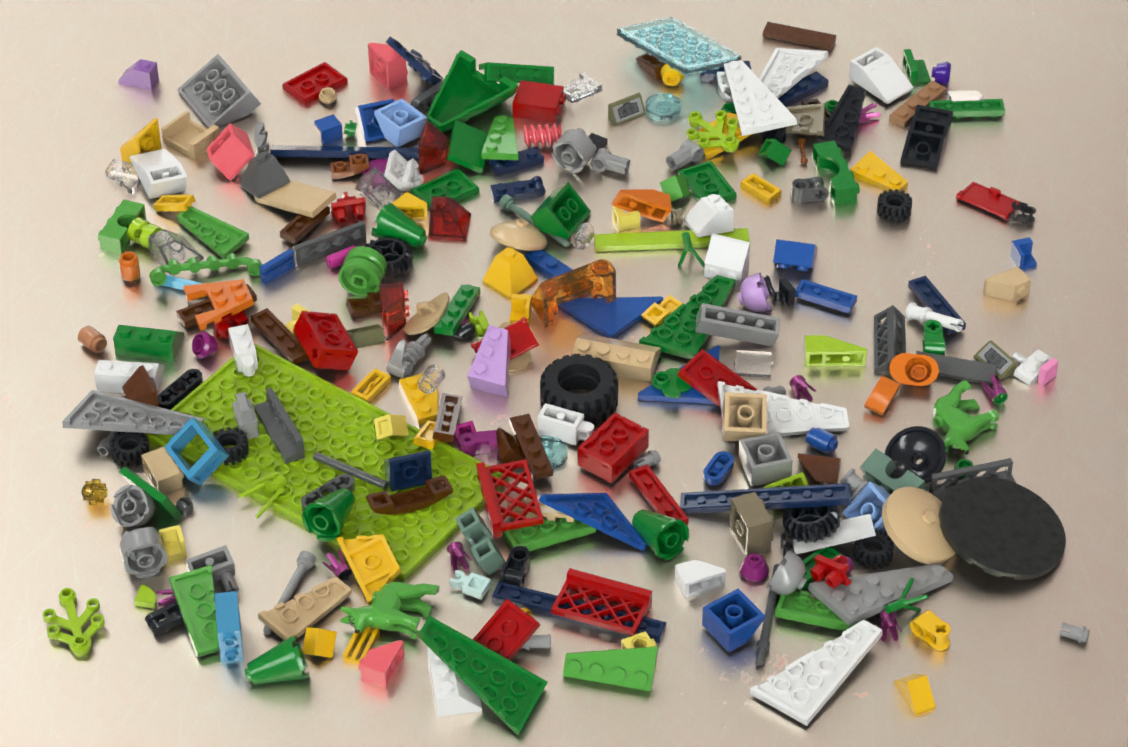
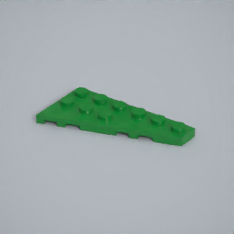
M716 275L702 287L701 292L697 295H692L689 302L680 305L668 315L658 328L654 327L650 330V334L647 337L643 336L639 340V344L661 347V352L691 360L702 350L709 337L708 334L695 332L696 316L702 303L724 307L735 287V279Z
M429 615L418 637L518 736L548 682Z

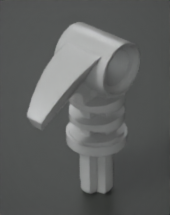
M425 333L416 342H409L407 346L405 340L399 341L392 357L388 361L387 372L402 379L410 377L413 366L419 359L424 357V349L431 343L432 339L429 335Z

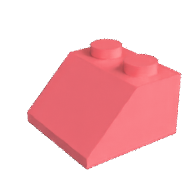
M369 43L370 74L389 91L407 84L408 70L406 60L388 44Z

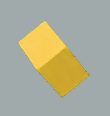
M406 192L392 202L413 221L428 220L427 203Z
M912 674L894 680L895 686L915 716L936 708L927 675Z

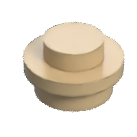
M323 88L319 94V100L325 104H331L337 100V93L333 88Z

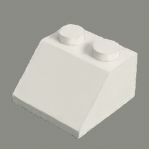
M711 194L708 197L701 198L683 218V222L697 237L734 231V210L720 195Z
M712 234L705 259L704 278L713 279L716 275L735 279V285L741 286L749 272L750 242Z

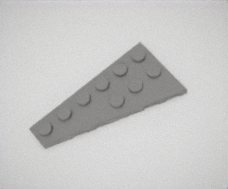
M91 390L62 421L63 428L176 435L192 417L203 423L204 419Z
M940 563L848 577L852 582L850 585L839 584L835 589L829 587L826 581L809 583L808 590L842 621L851 626L885 610V605L899 600L910 578H914V582L905 600L918 597L952 582L953 574Z

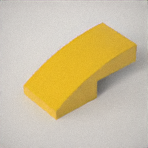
M668 295L659 305L654 302L641 314V317L657 327L683 303Z

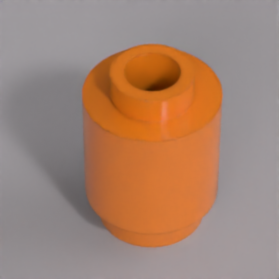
M133 252L121 254L119 266L122 279L126 281L138 279L140 277V266L136 254Z

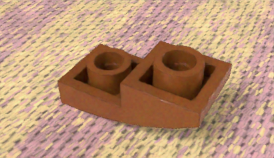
M368 154L349 155V162L338 161L330 163L332 179L346 178L368 169Z

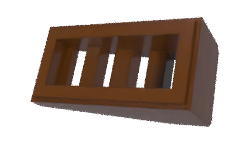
M651 51L636 58V61L656 80L662 79L661 68L665 64L670 63Z
M498 428L496 435L500 462L504 464L524 460V456L514 436L502 428Z

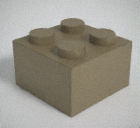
M756 492L731 498L730 530L744 554L748 556L750 554H761L771 551L774 519L766 511L764 501L759 499Z

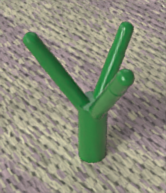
M689 232L682 233L685 248L678 267L682 266L687 251H690L704 268V261L692 247Z
M910 578L899 600L885 605V611L888 614L901 608L921 612L920 608L908 604L927 599V594L905 600L914 582V578Z

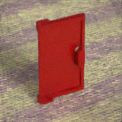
M972 182L956 195L957 200L965 201L1002 217L1005 221L1016 210L1012 208V203L1016 202V205H1018L1020 202L1001 194L999 189L994 187L987 188L976 182Z
M525 316L503 328L508 330L511 341L510 360L539 346ZM483 339L476 343H471V348L475 353L478 352Z

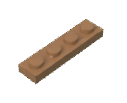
M934 81L929 82L891 113L889 121L905 128L912 122L917 105L929 107V101L939 100L946 94L947 87Z

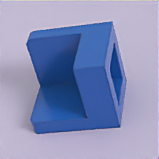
M334 114L314 121V125L321 133V143L323 145L343 139L342 124Z
M1030 237L1014 240L1011 243L1010 257L1021 270L1033 268L1037 265L1031 254L1033 241Z

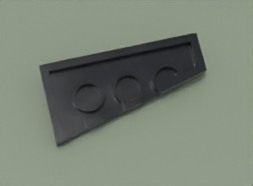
M848 84L825 124L824 136H818V143L835 140L841 151L852 154L866 95L864 89Z

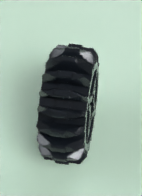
M385 236L380 239L377 237L376 241L370 240V244H365V247H370L384 256L387 262V271L384 278L390 280V278L394 277L397 279L399 275L404 276L405 272H409L412 267L414 255L411 246L406 241H401V238L394 239L393 236L391 238H386Z
M838 506L787 508V510L783 511L782 522L785 532L790 537L793 536L798 542L804 540L805 543L809 541L815 543L819 539L823 541L824 537H831V533H835L836 528L840 527L841 515Z

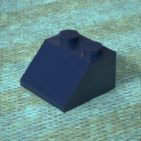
M430 450L384 459L385 476L391 492L425 485V480L432 479Z

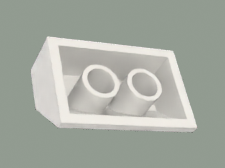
M98 360L94 373L96 389L99 392L123 393L122 387L138 367L143 365L158 395L165 364Z
M427 648L428 668L437 717L482 711L481 699L430 648Z

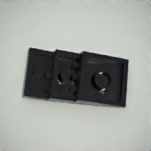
M917 105L910 129L908 130L900 163L937 170L951 126L953 111Z

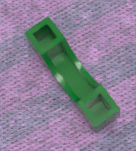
M835 140L813 144L812 160L817 170L827 171L835 175V177L830 179L829 194L834 205L857 202V194L860 192L859 184L855 182L853 172L849 170L847 160L843 158L841 148H838Z

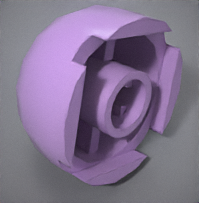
M761 273L747 277L740 286L741 293L737 294L740 304H744L752 313L771 311L772 304L771 302L767 303L768 296L770 295L764 277L761 276Z

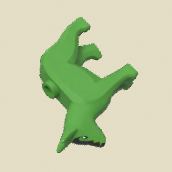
M967 380L955 385L949 394L937 399L934 404L933 422L937 428H941L946 433L943 441L947 453L967 455L970 449L966 442L972 440L985 430H995L998 427V424L994 422L999 420V415L994 409L976 416L966 413L968 410H980L975 399L961 400V394L971 389V385Z
M397 581L387 583L379 592H374L371 605L359 608L340 607L348 615L342 618L340 622L350 624L357 634L363 632L367 627H374L405 633L416 640L420 632L417 628L421 618L407 615L401 611H416L428 619L432 613V607L419 598L425 594L436 595L439 593L440 586L425 583L412 585Z

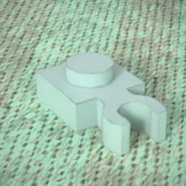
M456 570V579L450 578L451 587L462 588V593L481 600L491 586L490 578L472 572L468 577L464 572Z

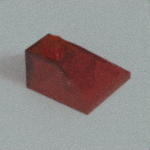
M427 121L418 144L420 174L428 173L446 165L449 150V138L431 122Z
M433 197L430 207L428 239L467 241L471 213L453 198Z

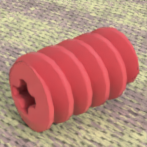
M561 123L558 129L556 124H552L551 129L548 124H545L544 129L538 124L536 130L533 125H530L529 130L524 125V143H526L528 148H530L531 143L538 147L540 142L543 148H545L546 142L552 147L553 143L557 142L562 136Z

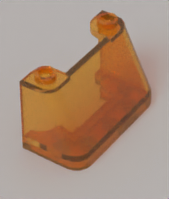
M600 259L543 281L532 295V308L544 328L554 325L553 316L558 314L557 306L561 303L588 293L591 294L594 300L598 297L605 298L607 303L616 300V270L610 261Z

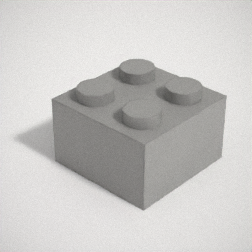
M780 432L739 440V460L751 486L776 482L792 476L793 460Z

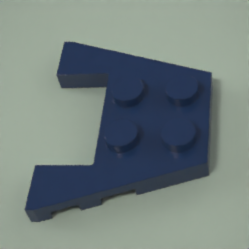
M391 36L387 39L386 43L409 62L408 65L414 71H418L420 73L419 76L424 81L430 82L434 86L444 80L430 66L431 64L422 58L423 56L414 49L409 52Z

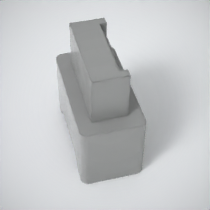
M246 392L236 394V401L232 402L238 431L242 430L244 434L246 433L247 439L259 437L258 421L251 400L247 399Z

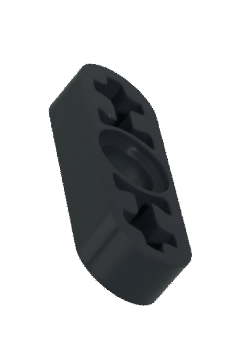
M190 369L182 374L158 395L159 407L169 410L175 407L203 383L202 372L198 369ZM179 388L185 389L183 392H175Z

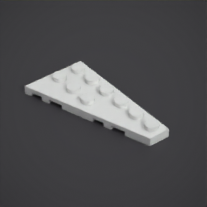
M776 48L759 79L779 98L829 58L828 51Z
M742 60L724 64L742 136L797 125V120Z
M720 381L717 383L722 421L725 392L767 394L766 434L780 432L781 436L808 434L809 430L813 427L821 428L827 432L849 430L846 408L824 403L815 404L805 399L796 400L786 395L758 389L756 391L744 389V386H730Z
M862 620L842 632V636L824 643V647L816 652L814 650L786 666L783 672L776 676L768 677L765 683L750 688V694L807 726L880 639L882 629Z

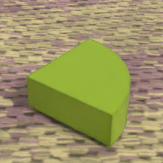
M141 585L134 599L135 606L156 609L157 600L154 591L148 586Z

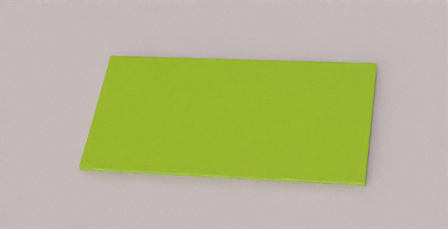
M255 343L258 369H255L253 376L248 377L243 372H238L234 357H232L171 409L172 411L203 418L204 424L214 435L216 431L220 433L222 428L224 431L227 430V427H231V430L234 427L237 428L232 402L236 401V394L246 392L247 399L251 400L254 409V405L267 401L266 389L272 387L303 438L305 458L285 464L256 415L259 437L248 439L249 453L246 455L247 458L245 460L242 459L241 463L235 461V465L228 463V466H226L223 462L211 476L243 493L256 486L251 485L252 481L268 476L275 471H280L287 481L286 486L283 487L285 492L280 494L269 508L303 527L305 526L302 520L301 499L335 477L347 474L314 460L313 456L316 452L387 481L384 459L430 450L413 444L414 437L420 429L407 423L408 436H393L378 440L374 419L389 413ZM144 433L149 442L160 448L166 446L170 439L175 436ZM197 434L180 454L187 463L194 465L209 447L202 437ZM439 441L435 448L430 450L432 478L445 475L453 488V493L423 509L394 515L374 513L366 500V495L385 490L353 476L355 489L352 493L355 497V504L341 533L336 538L356 539V536L365 535L370 537L383 534L402 571L396 578L403 582L416 572L460 529L455 518L472 507L477 512L484 505L476 463H481V461L445 442ZM226 445V446H224V447H225V448H231V447H234L235 445ZM496 472L491 473V475L499 479L503 473ZM509 476L504 480L505 482L509 481ZM388 485L386 491L388 495H393L425 487V485L406 488L391 492L390 487ZM499 486L496 491H499L502 486ZM263 487L247 496L265 505L275 492H269ZM326 492L323 494V496H326L331 492ZM336 538L330 541L340 547Z

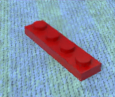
M648 464L629 471V478L656 513L680 519L688 525L689 518Z

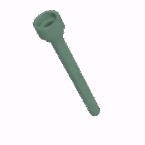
M506 194L500 199V208L504 211H513L538 228L531 219V214L517 206L514 198ZM545 233L566 248L571 245L568 239Z

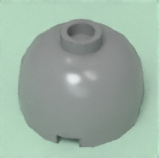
M126 485L114 494L115 500L114 504H111L112 517L118 524L129 528H139L152 519L155 512V503L142 488L137 485Z
M788 550L766 588L779 595L792 594L796 588L801 590L807 580L804 577L806 568L802 559Z

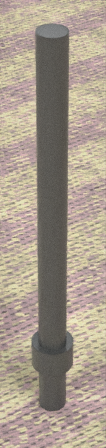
M779 564L774 565L772 577ZM769 590L760 639L756 644L757 656L755 663L758 666L764 665L766 654L770 648L769 636L777 599V593Z

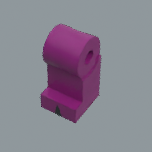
M496 430L465 433L459 437L460 451L472 457L490 454V458H498Z

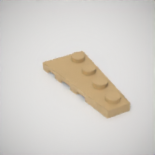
M334 577L313 587L311 591L305 594L300 593L286 603L281 602L267 612L264 610L258 613V619L283 640L293 635L299 638L306 632V627L315 625L348 598L352 593V589L338 577Z

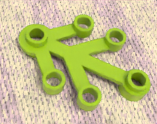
M719 110L715 113L716 128L705 121L700 112L693 111L689 114V126L693 127L686 131L689 140L698 139V145L703 149L707 147H722L726 152H734L738 149L740 142L735 137L736 129L739 127L737 119L730 118L727 120V128L729 130L726 136L723 133L724 122L727 119L724 110ZM702 127L707 132H697L695 128ZM709 138H717L718 140L709 141Z
M64 588L60 591L58 597L60 605L66 608L69 620L57 616L54 609L44 610L42 613L44 622L52 623V625L47 627V635L50 639H57L69 644V648L74 654L79 656L85 655L92 646L91 638L98 629L105 625L104 616L102 614H94L100 610V602L96 598L87 600V608L78 618L75 604L77 603L76 592L71 588ZM91 618V625L82 634V627ZM60 627L72 631L73 636L61 632Z

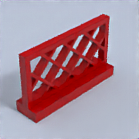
M526 459L488 467L485 466V462L476 463L477 478L493 538L502 537L503 531L544 524ZM524 468L520 475L512 472L514 469ZM500 472L503 475L498 479L492 476L491 473ZM508 476L516 479L512 484L504 481ZM520 482L528 484L524 490L517 487ZM499 486L507 488L504 493L496 491ZM512 491L520 494L516 499L508 496ZM524 497L532 499L529 505L521 502ZM503 501L511 503L507 509L500 506ZM516 506L524 509L521 514L513 512ZM528 512L537 515L536 518L530 519L525 516L528 514ZM507 516L515 518L514 522L504 523V520Z
M569 568L566 581L551 608V614L634 636L646 612H649L652 607V590ZM571 590L578 593L569 595L567 591ZM587 596H592L600 599L590 601ZM583 598L584 604L576 606L573 602ZM611 601L620 605L611 607L608 602ZM569 603L572 607L568 609L559 608L560 605ZM604 604V606L606 607V609L597 612L594 608L595 606ZM629 608H636L640 611L632 613ZM590 609L592 614L584 615L580 611ZM625 610L627 615L617 617L615 612ZM609 614L613 618L609 621L601 619L602 616H606ZM629 620L634 624L632 628L622 625L623 622Z

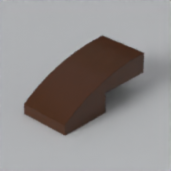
M367 292L366 298L347 299L346 307L351 317L376 314L392 306L386 292Z

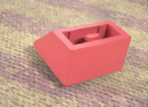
M231 123L206 148L210 161L230 181L255 156L247 132Z

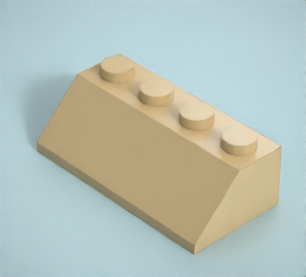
M582 333L576 338L571 355L580 354L585 356L588 354L593 358L598 357L603 362L606 361L619 377L652 382L661 347Z

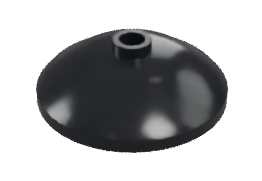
M913 426L901 430L889 441L885 455L890 457L896 466V469L891 474L893 479L902 477L909 470L927 484L931 481V474L940 473L946 463L947 450L944 441L935 431L923 426ZM922 459L920 464H916L917 460Z

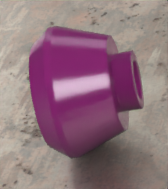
M204 331L198 333L192 341V351L199 359L214 355L218 349L216 339Z
M759 554L746 556L739 569L742 577L751 582L761 581L769 574V566L765 558Z

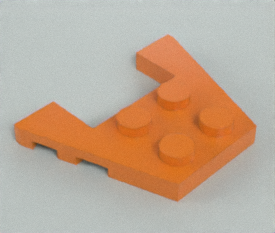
M244 279L183 286L187 301L208 296L214 310L195 315L200 331L206 329L207 324L213 321L215 324L222 321L221 317L229 313L233 316L254 305L253 298Z

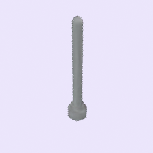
M301 551L297 558L298 567L277 604L281 602L286 603L290 600L304 572L313 567L316 561L314 554L309 551ZM265 625L263 628L264 634H271L272 630Z

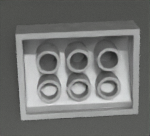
M219 54L213 57L177 89L208 128L212 125L220 127L246 117L261 104Z

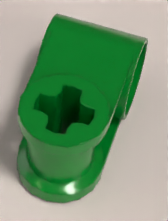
M936 320L926 321L922 338L923 352L945 356V339L943 338L941 323Z

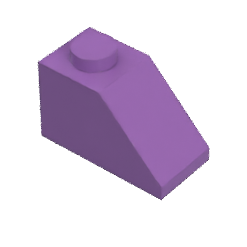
M143 59L138 60L125 70L118 80V84L152 90L159 80L157 62Z

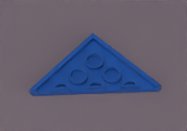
M663 297L556 299V306L605 337L615 339L641 320V314L654 302L659 305L663 301Z
M717 345L707 351V353H709L718 361L720 356V345ZM652 385L638 392V400L715 404L693 387L687 392L681 393L680 398L667 397L661 390L654 388Z
M607 493L541 494L539 498L541 503L641 551H645L647 543Z

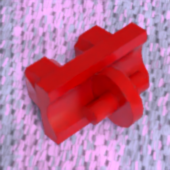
M343 192V198H339L337 202L331 203V216L335 217L338 224L345 223L349 214H354L355 220L365 219V197L356 199V196L349 197L347 192Z
M245 310L233 316L229 313L221 317L222 321L216 324L214 321L212 322L214 327L213 335L216 338L220 336L226 339L229 338L228 328L247 324L249 326V319L245 315Z
M818 554L814 557L816 565L810 570L813 580L820 582L825 577L826 584L833 589L839 584L848 586L852 583L846 574L847 570H849V565L845 556L837 555L835 558L828 559Z

